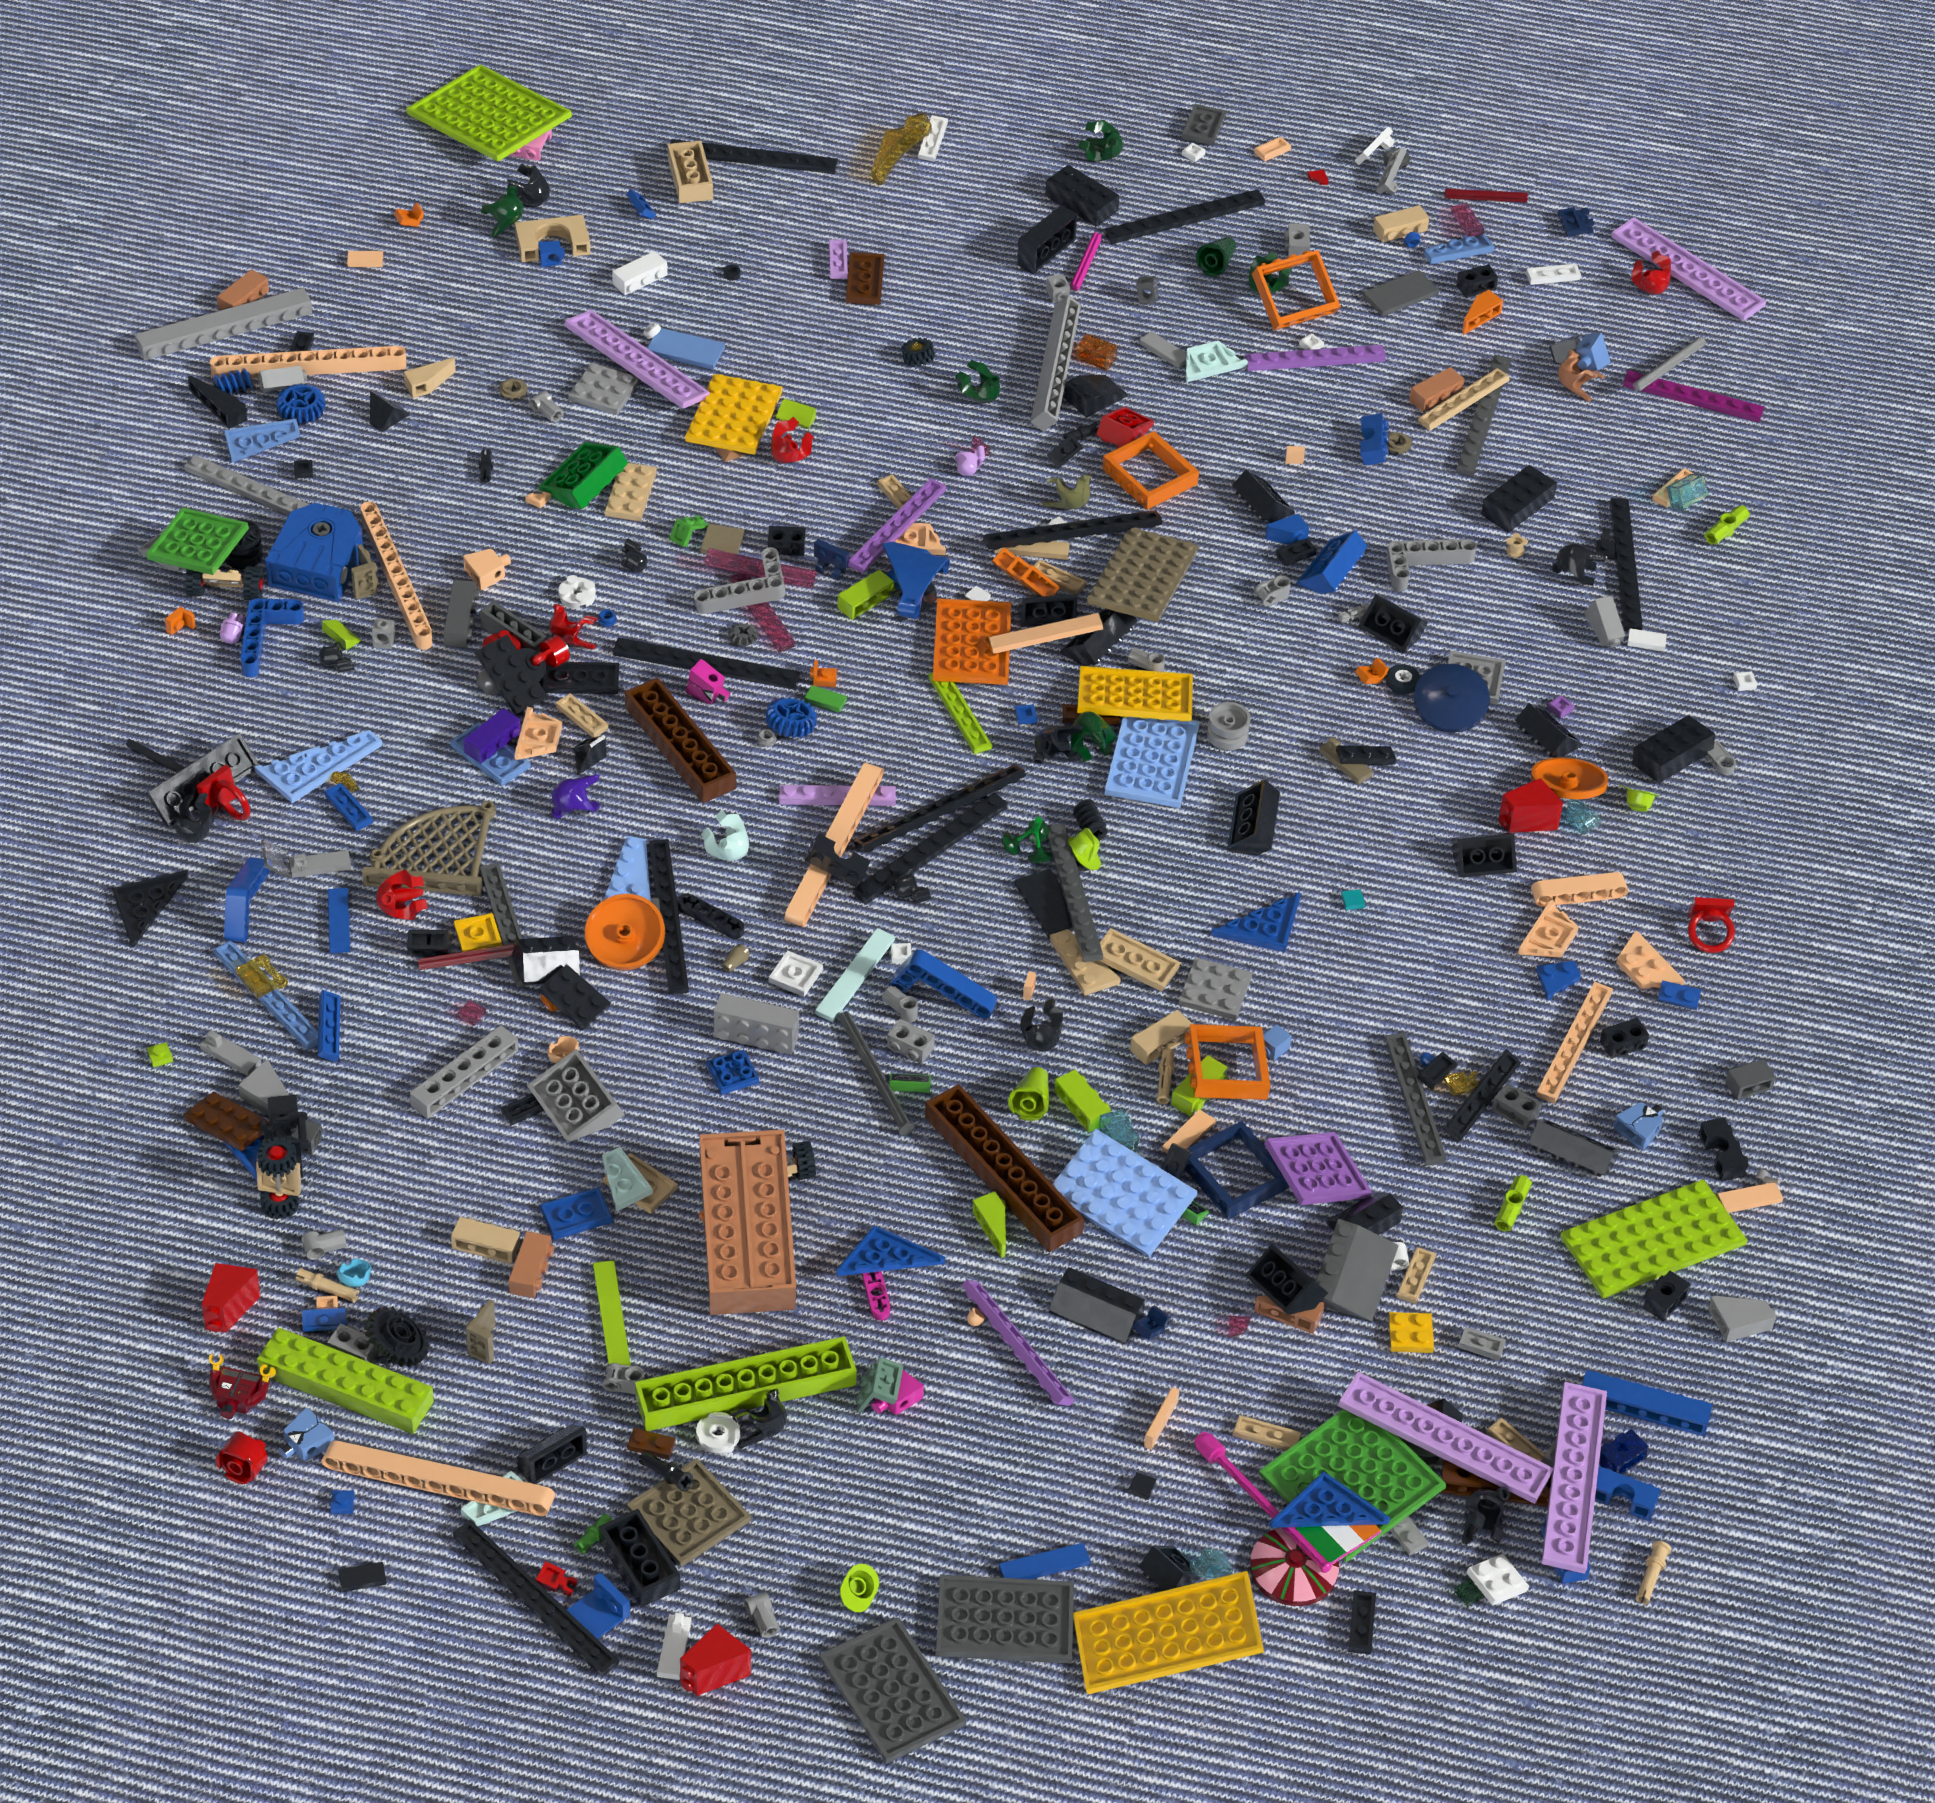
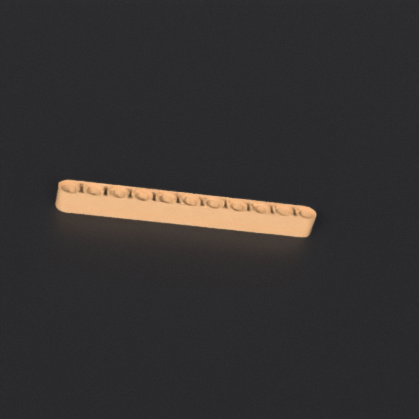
M402 346L215 356L210 359L212 378L216 374L220 378L221 373L227 376L229 371L233 375L235 370L241 373L243 368L247 372L249 371L251 378H258L259 372L263 370L301 366L302 370H305L306 375L401 370L407 365L406 350Z
M370 501L364 502L360 506L364 529L416 647L421 650H427L433 644L432 630L377 505Z
M866 762L863 764L825 836L836 842L834 850L839 857L844 853L881 782L884 769ZM810 864L786 910L784 918L786 922L805 927L831 874Z
M336 1440L330 1442L322 1458V1464L331 1470L537 1516H546L555 1498L554 1491L545 1486Z

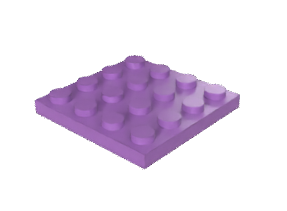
M1335 1132L1267 1138L1264 1143L1300 1205L1364 1199L1372 1194V1191Z

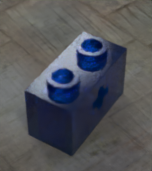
M1632 1429L1626 1433L1622 1432L1614 1441L1601 1446L1599 1465L1616 1473L1624 1474L1646 1459L1649 1446Z

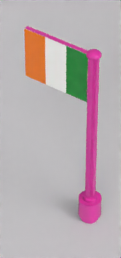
M1205 1431L1196 1437L1194 1441L1196 1449L1209 1463H1219L1272 1519L1279 1513L1261 1492L1225 1457L1226 1448L1213 1434ZM1376 1525L1282 1528L1319 1566L1322 1573L1329 1572L1332 1564L1381 1533V1530Z

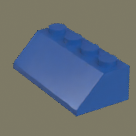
M1356 530L1330 538L1298 579V585L1321 595L1335 592L1339 588L1338 585L1347 578V573L1356 566L1357 560L1363 557V552L1368 546Z

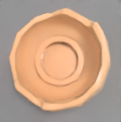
M570 1036L559 1037L556 1044L550 1043L547 1051L548 1058L553 1063H558L575 1049L579 1051V1042L576 1038Z

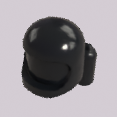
M628 538L622 549V552L626 555L623 557L621 565L633 572H642L648 563L647 556L641 552L640 544Z
M335 642L333 646L321 648L319 659L324 666H334L340 673L355 670L351 658L343 657L340 642Z
M913 871L907 876L895 879L893 886L897 896L901 898L911 897L913 902L916 903L932 899L928 887H917Z

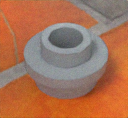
M770 729L760 731L757 737L758 743L765 747L774 745L777 740L776 735Z

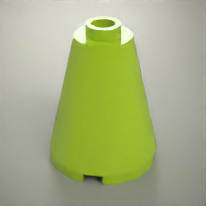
M1031 1068L1010 1093L1008 1106L1013 1114L1017 1113L1023 1120L1035 1121L1041 1119L1047 1113L1049 1108L1048 1073L1043 1068Z

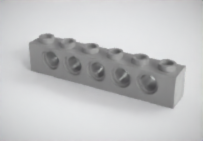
M502 1025L495 1030H491L487 1036L475 1042L471 1048L460 1053L452 1062L445 1064L440 1071L429 1076L421 1085L414 1087L410 1092L411 1106L429 1119L518 1052V1038Z

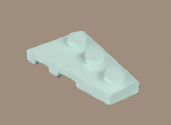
M621 1147L602 1155L616 1211L653 1194L652 1187Z
M512 1471L508 1472L506 1475L503 1476L505 1478L522 1481ZM470 1501L461 1508V1514L477 1526L517 1512L475 1501Z

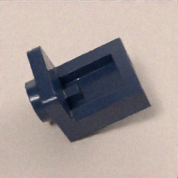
M1154 1305L1146 1317L1135 1321L1133 1329L1143 1338L1150 1340L1163 1334L1170 1316Z

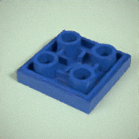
M744 1049L706 1061V1066L721 1095L759 1083V1077Z

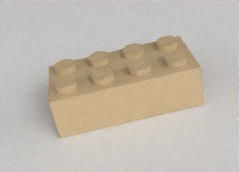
M702 141L668 144V162L679 203L713 200V182Z

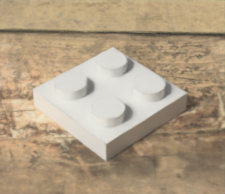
M787 950L769 976V983L804 997L822 972L823 965Z
M1504 1554L1473 1565L1467 1570L1468 1576L1492 1606L1525 1593L1529 1588V1585Z

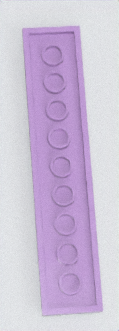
M1635 217L1612 232L1611 237L1651 263H1653L1651 253L1659 250L1661 255L1671 259V276L1742 321L1759 311L1766 304L1765 299Z
M593 310L565 320L564 326L680 408L684 409L703 401L710 392Z
M1357 1372L1338 1404L1339 1407L1500 1487H1505L1508 1491L1534 1504L1554 1468L1360 1372Z
M1564 1382L1541 1564L1584 1574L1587 1570L1607 1391Z

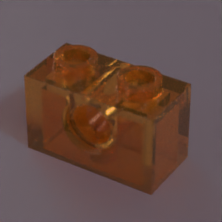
M1086 334L1077 344L1076 359L1107 371L1117 359L1118 345Z

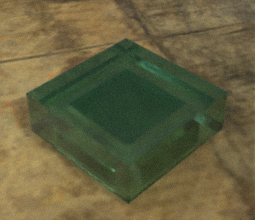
M1471 1578L1454 1589V1592L1467 1607L1485 1598Z

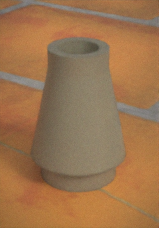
M742 944L733 946L726 960L721 965L726 972L731 973L749 959V950Z

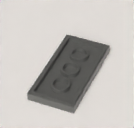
M1418 270L1364 291L1362 297L1381 316H1385L1439 294V289Z

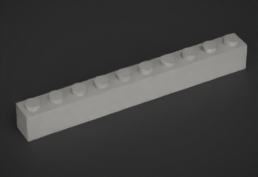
M300 288L135 334L137 348L145 361L312 314L311 299L305 289Z
M1067 295L1054 306L1030 420L1034 426L1043 432L1058 421L1081 304L1070 295Z

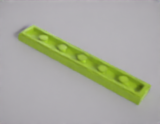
M933 672L929 673L928 678L973 753L977 754L992 749L991 742L955 683L933 681Z
M614 1260L593 1263L608 1364L617 1363L631 1366Z

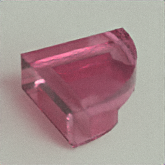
M973 436L971 453H974L978 446H984L985 456H989V446L983 443L982 439Z
M1229 1315V1337L1243 1334L1249 1327L1250 1317Z

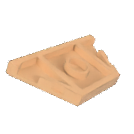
M913 523L895 541L926 549L933 555H945L946 553L945 546H942L939 542L940 538L934 533L931 524Z
M527 707L515 750V760L556 752L562 730V721L550 718L549 715L544 713L538 715L533 712V708Z
M1550 900L1519 947L1518 954L1562 957L1577 934L1579 927L1568 918L1564 911L1560 912L1555 907L1554 901Z
M1635 931L1617 958L1616 963L1640 989L1661 988L1662 980L1684 985L1685 980L1638 931Z

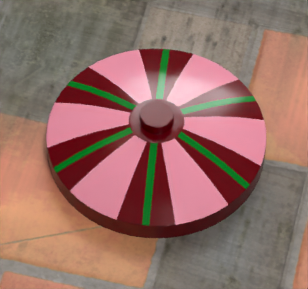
M1276 1528L1264 1534L1255 1544L1251 1553L1250 1572L1257 1588L1268 1598L1284 1605L1306 1606L1324 1599L1333 1590L1338 1579L1339 1561L1332 1564L1329 1572L1322 1573L1319 1566L1282 1528Z

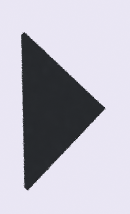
M187 870L112 888L131 948L135 947L188 878Z

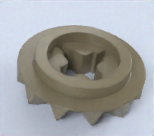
M507 379L500 384L499 392L500 396H504L505 399L510 398L512 401L513 399L520 400L521 397H525L528 387L520 379Z
M1399 432L1388 434L1389 442H1386L1388 451H1391L1392 454L1398 453L1400 455L1402 452L1407 453L1408 450H1411L1412 441L1407 435Z

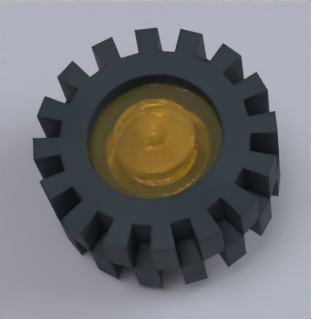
M918 337L916 340L913 338V341L908 340L901 347L904 363L908 366L912 365V367H915L917 365L921 367V364L927 365L926 362L930 363L931 360H934V348L930 339Z

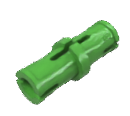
M603 1514L593 1526H589L586 1529V1533L574 1544L577 1547L576 1550L585 1554L596 1541L599 1542L598 1527L610 1520L612 1521V1518L607 1514Z

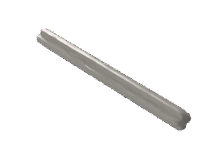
M1698 337L1633 384L1634 390H1643L1705 346L1707 343L1705 337Z

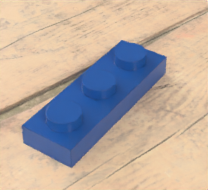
M342 783L325 790V797L356 831L373 823V818Z

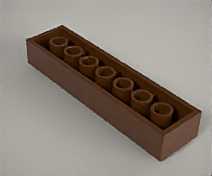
M658 677L624 691L625 708L702 803H706L736 789V772Z

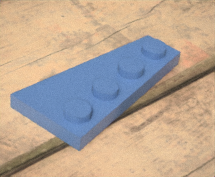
M1479 229L1473 235L1469 233L1463 235V238L1460 240L1452 239L1449 244L1441 243L1424 250V256L1430 264H1438L1444 261H1453L1459 258H1469L1474 255L1494 252V245L1483 231Z
M296 419L224 430L232 463L300 437Z

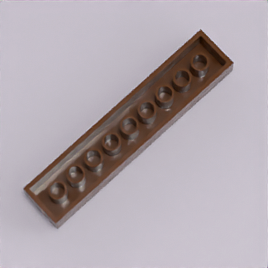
M959 1084L925 1103V1118L984 1183L993 1192H996L999 1198L1004 1200L1007 1208L1049 1253L1083 1234L1084 1218Z

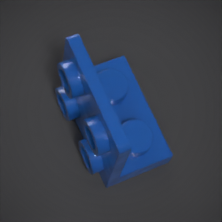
M600 1572L594 1576L593 1591L569 1607L567 1611L599 1639L630 1616V1601Z

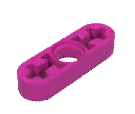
M882 1271L863 1273V1284L871 1315L876 1320H885L890 1316V1302ZM869 1274H873V1276L875 1277V1282H872V1278ZM877 1289L880 1290L882 1294L879 1296H874L870 1292L872 1290ZM878 1303H881V1308L884 1311L880 1312V1310L878 1309Z

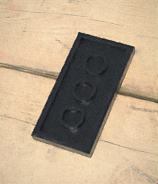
M565 662L555 668L548 665L542 678V688L546 693L618 694L619 663Z
M1051 869L1015 880L1014 885L1049 939L1051 934L1066 929L1074 931L1061 885Z

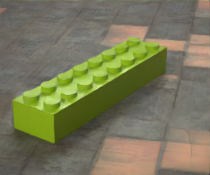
M279 1327L257 1358L259 1375H261L260 1367L263 1364L267 1365L266 1374L270 1372L271 1367H274L276 1374L269 1379L411 1434L415 1433L434 1402L433 1387Z

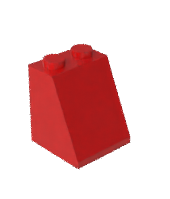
M1539 778L1503 794L1498 821L1509 833L1557 830L1563 802Z
M215 1263L202 1301L206 1330L227 1333L260 1298L261 1293L257 1269Z
M716 1624L680 1658V1683L686 1691H691L696 1696L741 1680L751 1674V1649L719 1624Z

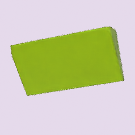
M783 399L776 419L788 421L791 417H794L799 422L797 426L809 429L816 419V409Z
M338 620L322 621V631L334 641L340 642L345 650L361 642L360 638Z

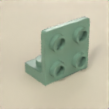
M879 1357L875 1363H871L867 1374H863L859 1382L861 1391L856 1398L858 1413L863 1412L873 1397L893 1405L895 1404L904 1365L883 1357Z

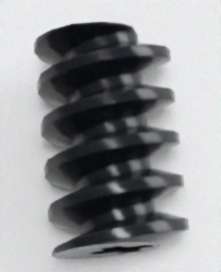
M1085 799L1075 806L1073 815L1082 831L1088 828L1099 841L1106 837L1108 834L1107 825L1092 799Z

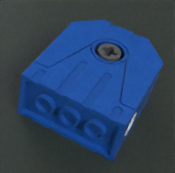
M313 503L291 511L265 560L268 586L339 603L352 577L351 568L357 567L359 564L357 545L362 544L363 546L361 527L352 512L320 503Z

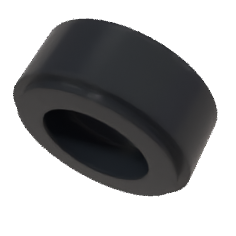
M728 265L723 269V276L729 281L738 280L741 276V269L736 265Z

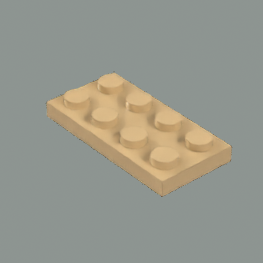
M628 463L623 468V471L616 476L605 509V516L641 521L657 474V467Z
M1112 928L1109 929L1100 941L1103 952V960H1100V962L1161 992L1165 989L1181 962Z

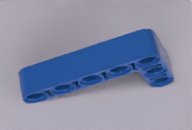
M257 598L249 602L241 651L242 674L245 677H255L259 673L266 624L297 625L304 621L303 603L300 600Z
M249 857L229 884L225 901L224 939L226 941L246 943L249 931L250 901L269 875V859Z
M915 950L896 969L889 984V987H896L905 994L919 979L975 1015L985 1019L991 1016L997 1003V997L993 993L923 950Z

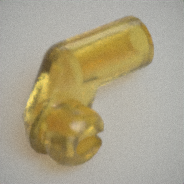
M339 771L332 773L331 778L334 783H342L348 787L350 792L358 790L359 786L349 773Z

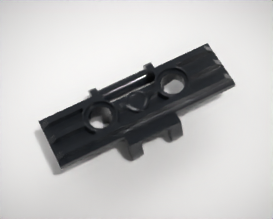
M297 1094L267 1098L269 1125L266 1124L265 1120L260 1122L261 1130L264 1133L262 1142L267 1144V1139L274 1141V1137H277L278 1141L281 1138H285V1142L287 1140L291 1141V1145L294 1144L296 1149L297 1163H300V1175L303 1178L301 1150L307 1149L310 1146L306 1131L307 1113L298 1112ZM296 1125H298L299 1139H292L291 1129L296 1128Z

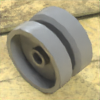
M1224 702L1214 706L1209 713L1207 738L1210 743L1222 750H1236L1243 747L1249 737L1250 713L1245 707L1235 702Z

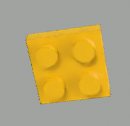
M493 913L454 921V928L462 952L502 946Z
M1389 1312L1390 1352L1433 1353L1432 1313Z

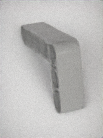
M1471 539L1393 541L1389 543L1386 562L1392 588L1400 592L1408 588L1410 575L1408 565L1472 563L1475 560L1476 542Z
M769 547L762 552L766 577L696 591L694 601L697 612L708 614L782 599L786 595L778 551L775 548Z

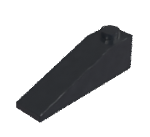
M188 376L189 391L229 429L247 421L248 409L245 403L240 402L231 394L193 376Z

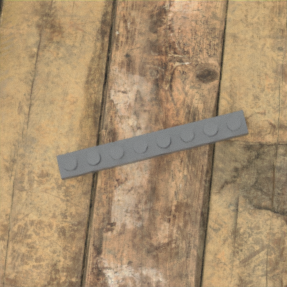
M196 455L184 465L186 472L288 516L291 511L310 505Z

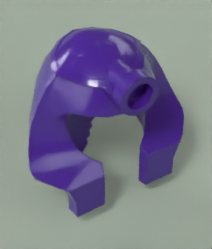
M594 774L581 778H571L559 782L551 793L554 805L551 811L552 817L559 819L563 816V813H571L575 809L589 810L591 813L599 809L600 805L597 801L590 802L588 800V792L586 790L591 784L599 780V775Z

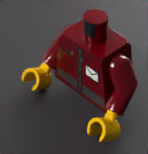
M212 1353L209 1356V1361L213 1365V1369H210L209 1386L212 1397L217 1400V1406L222 1409V1417L232 1419L235 1412L246 1414L251 1407H255L266 1398L270 1385L269 1378L276 1374L274 1367H271L270 1372L266 1374L267 1365L263 1364L260 1367L261 1375L224 1366L222 1369H219L224 1358L220 1354V1360L214 1363V1354Z

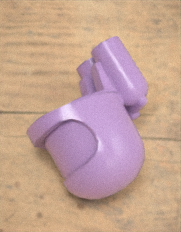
M978 446L974 453L958 452L956 454L955 461L958 463L957 469L961 475L971 476L977 471V467L982 465V461L985 459L984 446Z
M231 612L229 618L223 620L220 629L222 641L235 644L240 640L246 616H238V614Z

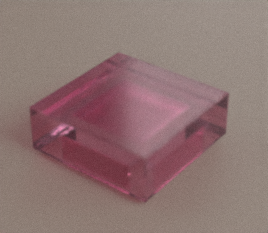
M469 1000L457 1013L458 1018L475 1026L486 1014V1008Z

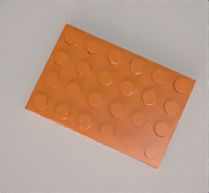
M937 598L933 681L1008 685L1010 650L993 654L989 637L1010 633L1011 602Z

